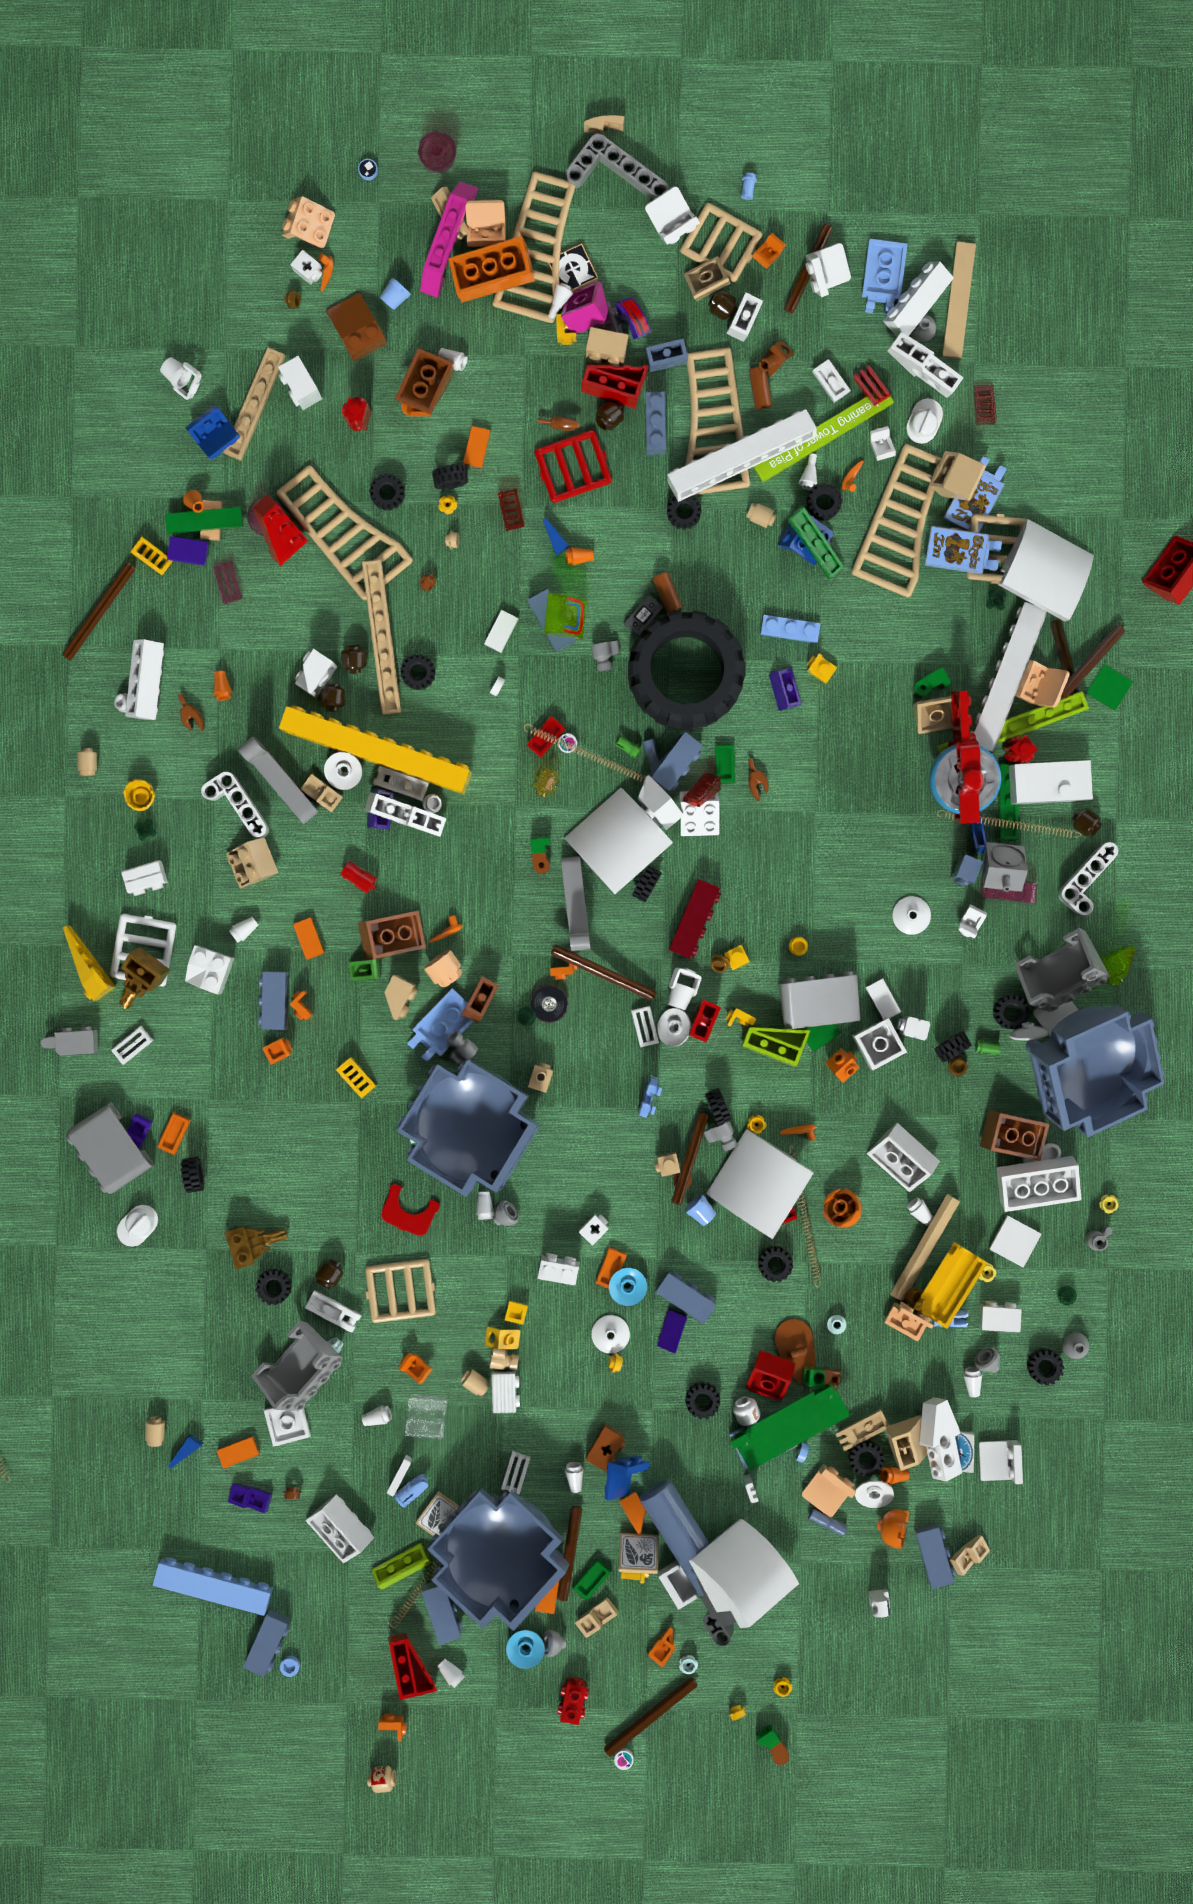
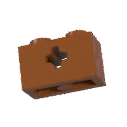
M482 976L461 1015L478 1024L499 985Z
M604 1423L585 1455V1460L606 1471L608 1463L616 1460L614 1457L616 1452H621L626 1443L624 1441V1434ZM610 1445V1450L603 1451V1446Z

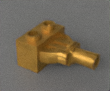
M140 947L130 952L121 966V969L126 971V981L123 984L126 987V992L119 1004L122 1006L125 1003L123 1007L130 1009L136 996L138 995L141 998L146 992L160 986L170 969Z
M243 1226L224 1231L235 1270L253 1265L254 1260H257L264 1252L270 1250L268 1245L287 1240V1235L283 1234L286 1233L284 1227L269 1233H263L265 1232L264 1228L256 1230L254 1228H244Z

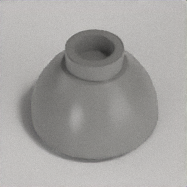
M925 315L911 332V336L916 341L927 342L934 337L936 323L933 318Z
M502 1200L496 1207L493 1220L499 1226L501 1224L511 1226L518 1223L519 1215L512 1203Z
M1074 1332L1065 1337L1062 1347L1064 1353L1069 1358L1081 1359L1088 1354L1090 1344L1086 1336Z
M994 1347L984 1348L976 1355L974 1364L983 1372L995 1373L1000 1369V1355Z
M547 1629L544 1632L542 1640L546 1657H553L561 1649H565V1637H561L558 1632Z

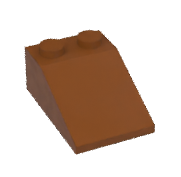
M360 293L326 310L353 362L387 344L381 329Z
M418 348L395 400L431 415L454 374V363Z
M419 911L358 922L365 960L426 948Z
M989 1109L980 1146L995 1152L1041 1161L1050 1124Z

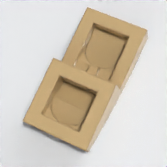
M608 115L591 118L584 122V132L603 135L604 128L623 131L625 116Z
M310 774L300 788L331 813L343 798L313 774Z
M978 1535L959 1549L950 1561L957 1574L964 1576L974 1563H981L990 1549L982 1535Z
M606 1597L577 1619L575 1624L587 1638L601 1629L603 1624L617 1616L619 1611L609 1598Z

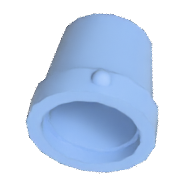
M392 277L380 298L390 308L395 310L411 294Z
M703 1194L695 1197L685 1208V1212L703 1226L708 1224L716 1215V1211Z

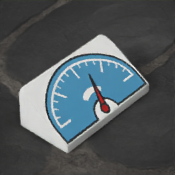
M960 1432L959 1435L955 1436L962 1472L974 1473L973 1432Z

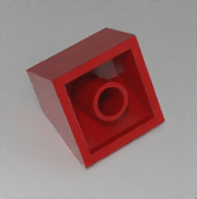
M759 1350L745 1389L781 1402L791 1383L796 1363Z

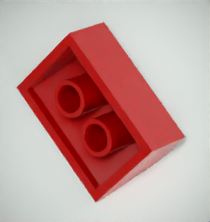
M1175 535L1142 583L1163 599L1180 605L1193 587V542Z

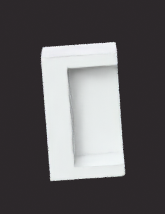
M677 1560L658 1571L659 1579L678 1610L698 1598V1593Z

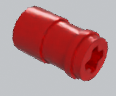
M349 861L340 874L343 879H347L366 894L371 889L375 890L376 888L374 884L377 878L356 866L354 862Z

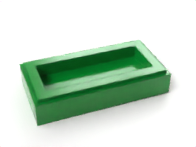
M734 744L715 745L716 784L735 783Z
M596 1558L572 1586V1589L587 1601L610 1575L612 1570Z

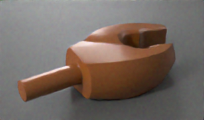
M551 417V420L538 418V423L549 424L551 428L560 431H573L575 428L580 427L579 422L564 417Z
M179 694L178 698L183 706L180 709V718L184 726L192 731L190 719L195 718L200 730L204 731V722L200 712L191 704L187 705L183 695Z
M751 758L748 760L752 773H749L748 785L754 798L760 801L756 786L757 784H762L767 793L769 790L768 779L761 770L756 771Z

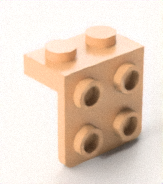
M303 196L291 200L288 206V217L282 224V236L287 239L297 237L318 248H324L335 217L334 212Z
M502 200L467 201L465 204L467 228L469 230L467 234V247H484L506 241L504 202Z
M1029 660L1015 696L1032 705L1056 707L1070 673L1066 670L1047 668L1034 660Z
M902 1301L900 1304L893 1303L883 1321L916 1341H919L926 1326L931 1329L934 1326L930 1323L931 1319L919 1311L914 1313V1309Z
M823 1464L802 1491V1496L827 1516L832 1517L848 1496L853 1498L856 1494V1490L853 1487L855 1484L846 1477L844 1479L838 1475L839 1472L832 1466L828 1468Z

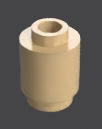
M752 503L746 517L751 522L767 528L768 525L772 527L776 515H773L774 510L759 503L757 505Z
M82 748L81 752H77V771H79V776H95V771H97V752H93L92 748Z
M473 1369L470 1371L466 1370L460 1379L463 1381L461 1384L463 1387L481 1397L490 1386L487 1379Z
M153 1416L145 1423V1441L151 1447L161 1446L165 1438V1421L161 1420V1417Z

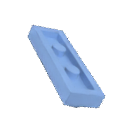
M763 615L760 635L818 643L821 623Z

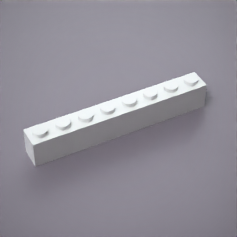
M807 410L797 411L791 417L784 420L780 419L767 428L763 427L750 436H744L733 444H727L716 452H710L699 460H693L682 468L673 469L667 474L668 484L679 502L815 438L817 428Z
M1027 602L1024 603L1023 608L1019 607L1016 618H1018V621L1010 629V642H1006L1003 647L1002 653L1005 655L1003 660H999L995 671H998L996 678L992 677L988 688L991 691L989 696L985 695L981 705L984 707L982 714L978 713L976 717V730L971 731V733H975L979 745L986 748L992 754L1047 611Z

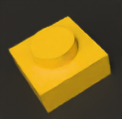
M742 945L724 953L725 957L729 959L732 970L750 962Z
M510 1300L505 1320L523 1325L528 1305Z

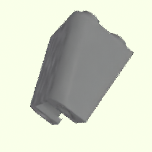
M1081 928L1063 937L1069 944L1042 959L1029 955L1014 964L1029 1004L1042 1010H1047V1012L1057 1010L1058 1006L1072 1002L1075 997L1090 992L1095 986L1105 984L1110 978L1089 936Z
M853 971L839 972L837 977H834V974L822 975V979H815L814 976L803 977V981L795 982V978L782 979V983L778 984L783 1029H797L861 1020L857 975L853 974Z
M112 1102L66 1131L67 1141L76 1147L78 1157L87 1163L89 1173L100 1182L98 1184L100 1189L104 1193L107 1192L109 1194L120 1190L154 1166L146 1151H140L120 1123L119 1120L122 1117Z
M298 1321L287 1334L289 1338H296V1340L276 1363L263 1362L251 1375L275 1410H302L306 1405L305 1403L317 1393L319 1387L328 1381L333 1371L341 1366L343 1360L307 1322Z

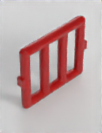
M593 429L545 445L534 451L541 471L539 473L541 480L546 485L552 503H557L612 483V477L606 463L607 456L605 451H602L596 431ZM589 438L604 477L596 481H592L579 442ZM569 445L573 447L585 481L584 485L576 488L572 482L561 448ZM552 451L555 453L567 491L556 494L543 454Z

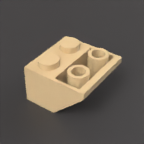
M590 327L586 347V361H589L592 365L606 364L612 365V367H624L629 335Z
M945 451L929 486L942 497L970 501L986 465L963 454Z
M265 837L246 842L226 853L240 889L278 873Z
M398 975L392 976L384 992L392 1017L395 1020L405 1018L410 1008L407 1005L409 1001L414 1000L418 992L416 984Z
M922 1415L885 1427L894 1460L901 1471L919 1465L927 1455L926 1446L919 1444Z

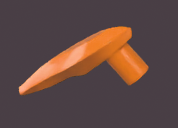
M321 253L318 260L324 263L320 291L323 292L331 278L334 263L332 256L327 257Z
M863 460L846 474L842 482V491L848 489L853 492L856 490V485L852 482L864 463Z
M456 916L448 917L450 927L434 936L429 942L441 940L458 932L462 925L458 924Z
M812 1124L794 1126L781 1131L780 1134L800 1135L806 1133L808 1140L812 1141L816 1139L813 1131L816 1129V1126Z

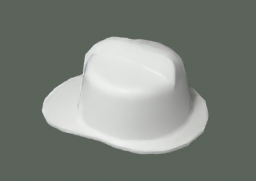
M929 398L922 399L913 408L907 423V434L914 442L927 443L936 435L943 417L942 407L937 401Z
M148 1205L134 1207L118 1225L117 1235L119 1240L126 1246L131 1247L138 1246L144 1242L157 1226L158 1216L155 1210Z

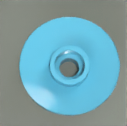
M622 1268L611 1277L609 1292L613 1300L618 1304L632 1306L639 1303L646 1295L647 1282L644 1275L637 1269ZM626 1282L631 1283L629 1288L624 1287Z
M531 1630L517 1631L509 1638L506 1646V1653L510 1662L522 1669H529L538 1665L545 1652L542 1638ZM527 1644L529 1649L524 1650L522 1646Z

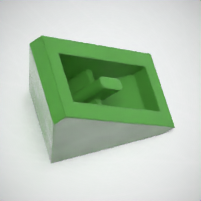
M378 959L349 962L351 981L381 978Z

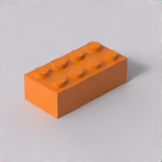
M522 236L448 258L456 293L462 303L535 281L527 244Z

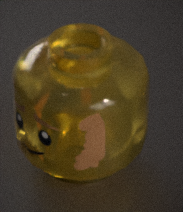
M546 768L536 772L532 787L537 790V795L547 798V795L555 794L560 781L557 772Z

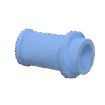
M745 173L742 177L743 188L741 198L752 200L754 185L757 182L756 175Z

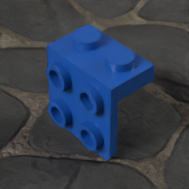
M216 404L185 427L209 459L219 456L223 450L233 445L240 438L238 432L229 423Z
M811 516L829 543L833 532ZM789 523L785 531L782 532L777 545L782 549L793 550L810 564L816 565L817 562Z
M632 1455L609 1462L604 1489L605 1499L610 1501L628 1495L632 1474L648 1470L649 1461L642 1460L641 1456Z

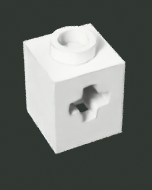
M304 250L290 264L293 271L310 285L314 281L317 282L322 276L323 269L321 264Z
M594 1214L579 1229V1233L593 1246L609 1229V1226H607L608 1221L601 1214L599 1216ZM592 1224H593L594 1226H596L597 1224L599 1225V1227H598L599 1231H598V1232H597L596 1230L593 1231V1232L591 1231V1230H592V1226H591Z

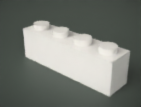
M928 262L923 266L919 276L911 282L909 289L899 297L895 307L888 311V316L883 322L896 337L901 332L909 336L953 280V276L941 262Z
M144 639L133 641L126 717L143 720L156 719L164 643Z

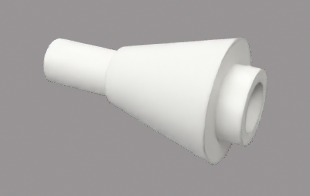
M564 283L556 284L552 308L548 314L549 318L554 320L559 309L572 296L573 293L570 291V286Z
M809 454L808 465L799 480V485L805 490H812L817 486L816 454Z

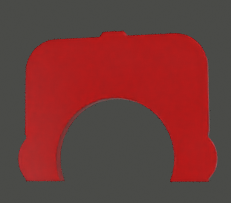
M394 1183L389 1189V1196L381 1212L382 1219L402 1231L405 1230L417 1236L426 1234L435 1213L440 1208L439 1202L430 1199L429 1206L424 1212L419 1214L407 1213L399 1203V1194L403 1187Z

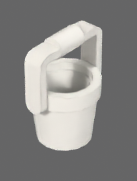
M172 357L165 360L160 369V372L174 386V391L186 400L193 398L202 377L199 371L189 363L184 362L182 364ZM193 374L195 378L187 393L182 388L189 382Z
M675 968L669 983L671 991L667 1005L686 1011L692 996L694 997L697 994L701 976L687 968ZM680 973L689 978H695L692 988L677 983Z

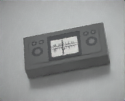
M648 595L624 625L639 637L644 627L653 621L663 609V606Z

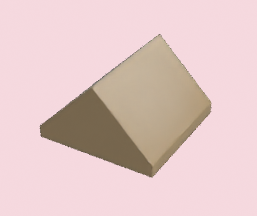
M718 256L684 273V277L696 302L731 284Z
M951 696L920 701L913 705L918 734L953 728Z

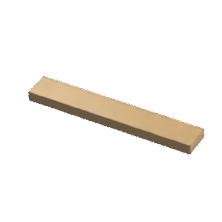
M956 243L952 271L953 280L950 287L942 351L943 358L959 360L962 358L976 244Z
M267 347L234 425V429L238 432L240 438L223 451L225 455L242 461L280 372L278 367L283 365L286 358L284 353Z
M948 1194L945 1196L890 1295L899 1300H905L907 1292L913 1286L959 1205V1200Z

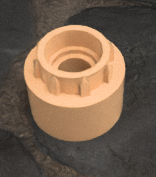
M450 949L435 957L423 968L433 983L439 984L441 987L450 985L462 975L460 970L461 964Z

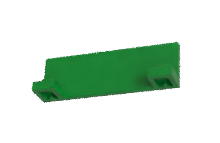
M830 1381L731 1436L730 1444L733 1449H738L749 1470H753L849 1417L850 1413Z

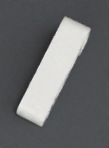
M229 772L220 773L202 786L201 793L203 797L211 801L218 800L226 795L252 836L263 838L268 835L269 827L234 774ZM227 776L232 778V783L229 786H225L223 783L224 778ZM215 787V795L209 797L207 794L208 789ZM237 792L242 793V800L240 802L234 801V795ZM247 808L253 810V815L250 818H246L244 815ZM255 821L257 825L263 826L261 828L262 833L255 832L257 830L256 825L249 823Z
M1111 842L1101 844L1058 891L1059 899L1075 914L1083 916L1089 915L1093 911L1092 901L1083 892L1118 855V847ZM1105 848H1110L1109 855H1105L1103 858L1099 857L1106 853ZM1093 860L1099 865L1096 871L1092 870L1090 866ZM1080 874L1086 879L1083 885L1079 884L1077 880ZM1066 889H1070L1072 891L1073 895L1071 899H1067L1065 897ZM1081 902H1084L1087 905V909L1085 912H1081L1079 910V904Z

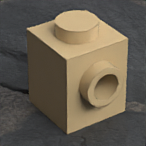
M542 1062L539 1065L535 1064L528 1087L546 1093L553 1074V1070L550 1069L551 1065Z
M676 1152L657 1156L658 1161L654 1163L657 1173L661 1172L662 1177L680 1173Z

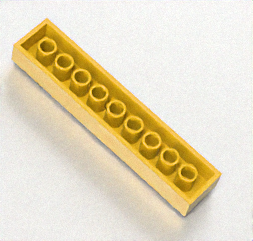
M292 705V708L286 706L279 729L285 733L340 752H347L357 758L465 795L472 775L471 771L468 770L469 767L459 762L456 765L451 764L450 759L438 756V759L434 758L430 752L421 749L420 752H416L413 746L404 743L401 746L396 745L397 742L387 737H384L383 740L379 739V736L373 732L366 730L365 733H362L358 727L347 724L346 727L342 726L340 721L329 718L327 721L321 714L312 711L310 714H307L303 708Z

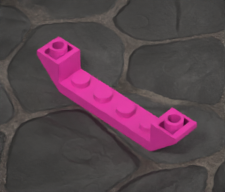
M459 182L450 193L423 268L420 292L439 298L445 282L443 274L449 260L448 258L466 213L465 204L467 201H474L478 191L477 187Z

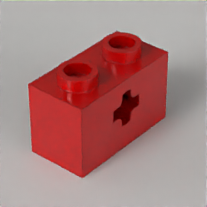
M700 999L692 1018L691 1029L688 1035L707 1043L721 1007Z

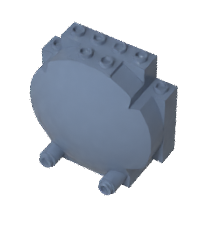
M1119 1005L1110 1008L1106 1006H1092L1075 1011L1061 1020L1052 1029L1051 1037L1046 1042L1041 1043L1038 1039L1028 1040L1026 1049L1030 1053L1038 1087L1037 1097L1041 1101L1044 1115L1063 1131L1077 1125V1129L1088 1138L1148 1110L1146 1103L1148 1099L1145 1093L1164 1085V1071L1160 1064L1161 1055L1157 1049L1158 1040L1154 1034L1153 1027L1155 1025L1152 1018L1142 1012L1130 1016L1129 1012Z
M472 1060L463 1061L457 1070L460 1073L452 1072L441 1064H437L436 1067L433 1065L427 1075L429 1076L426 1083L423 1082L417 1091L420 1094L410 1102L407 1108L409 1110L406 1117L402 1116L397 1124L399 1126L397 1132L417 1143L416 1146L412 1145L407 1153L409 1155L407 1161L465 1197L471 1194L477 1182H480L496 1193L501 1191L541 1125L521 1111L529 1095Z
M481 1488L478 1492L476 1490L472 1492L467 1498L469 1500L468 1503L464 1501L457 1508L455 1517L451 1515L441 1527L444 1529L441 1534L438 1535L436 1533L428 1541L431 1545L427 1550L442 1563L432 1572L435 1574L432 1581L482 1629L497 1615L514 1631L567 1572L569 1563L562 1557L560 1551L555 1550L564 1537L552 1527L550 1521L540 1509L521 1498L513 1490L509 1493L505 1491L501 1497H498L496 1494L489 1495Z

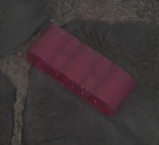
M982 880L980 897L1036 904L1038 884L1025 882L1022 892L1011 890L1006 892L1002 889L984 888Z

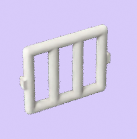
M121 914L110 976L126 980L125 972L118 971L120 960H126L129 953L122 952L123 941L165 948L163 959L157 960L169 968L176 924L156 920L151 916L139 917ZM130 922L168 929L166 941L126 934V924ZM168 975L160 986L166 985Z

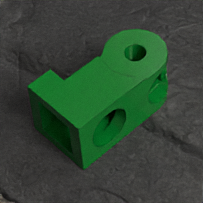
M942 667L916 682L913 692L917 697L923 698L937 686L941 685L945 689L952 683Z

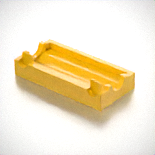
M954 1242L914 1308L947 1329L988 1262Z

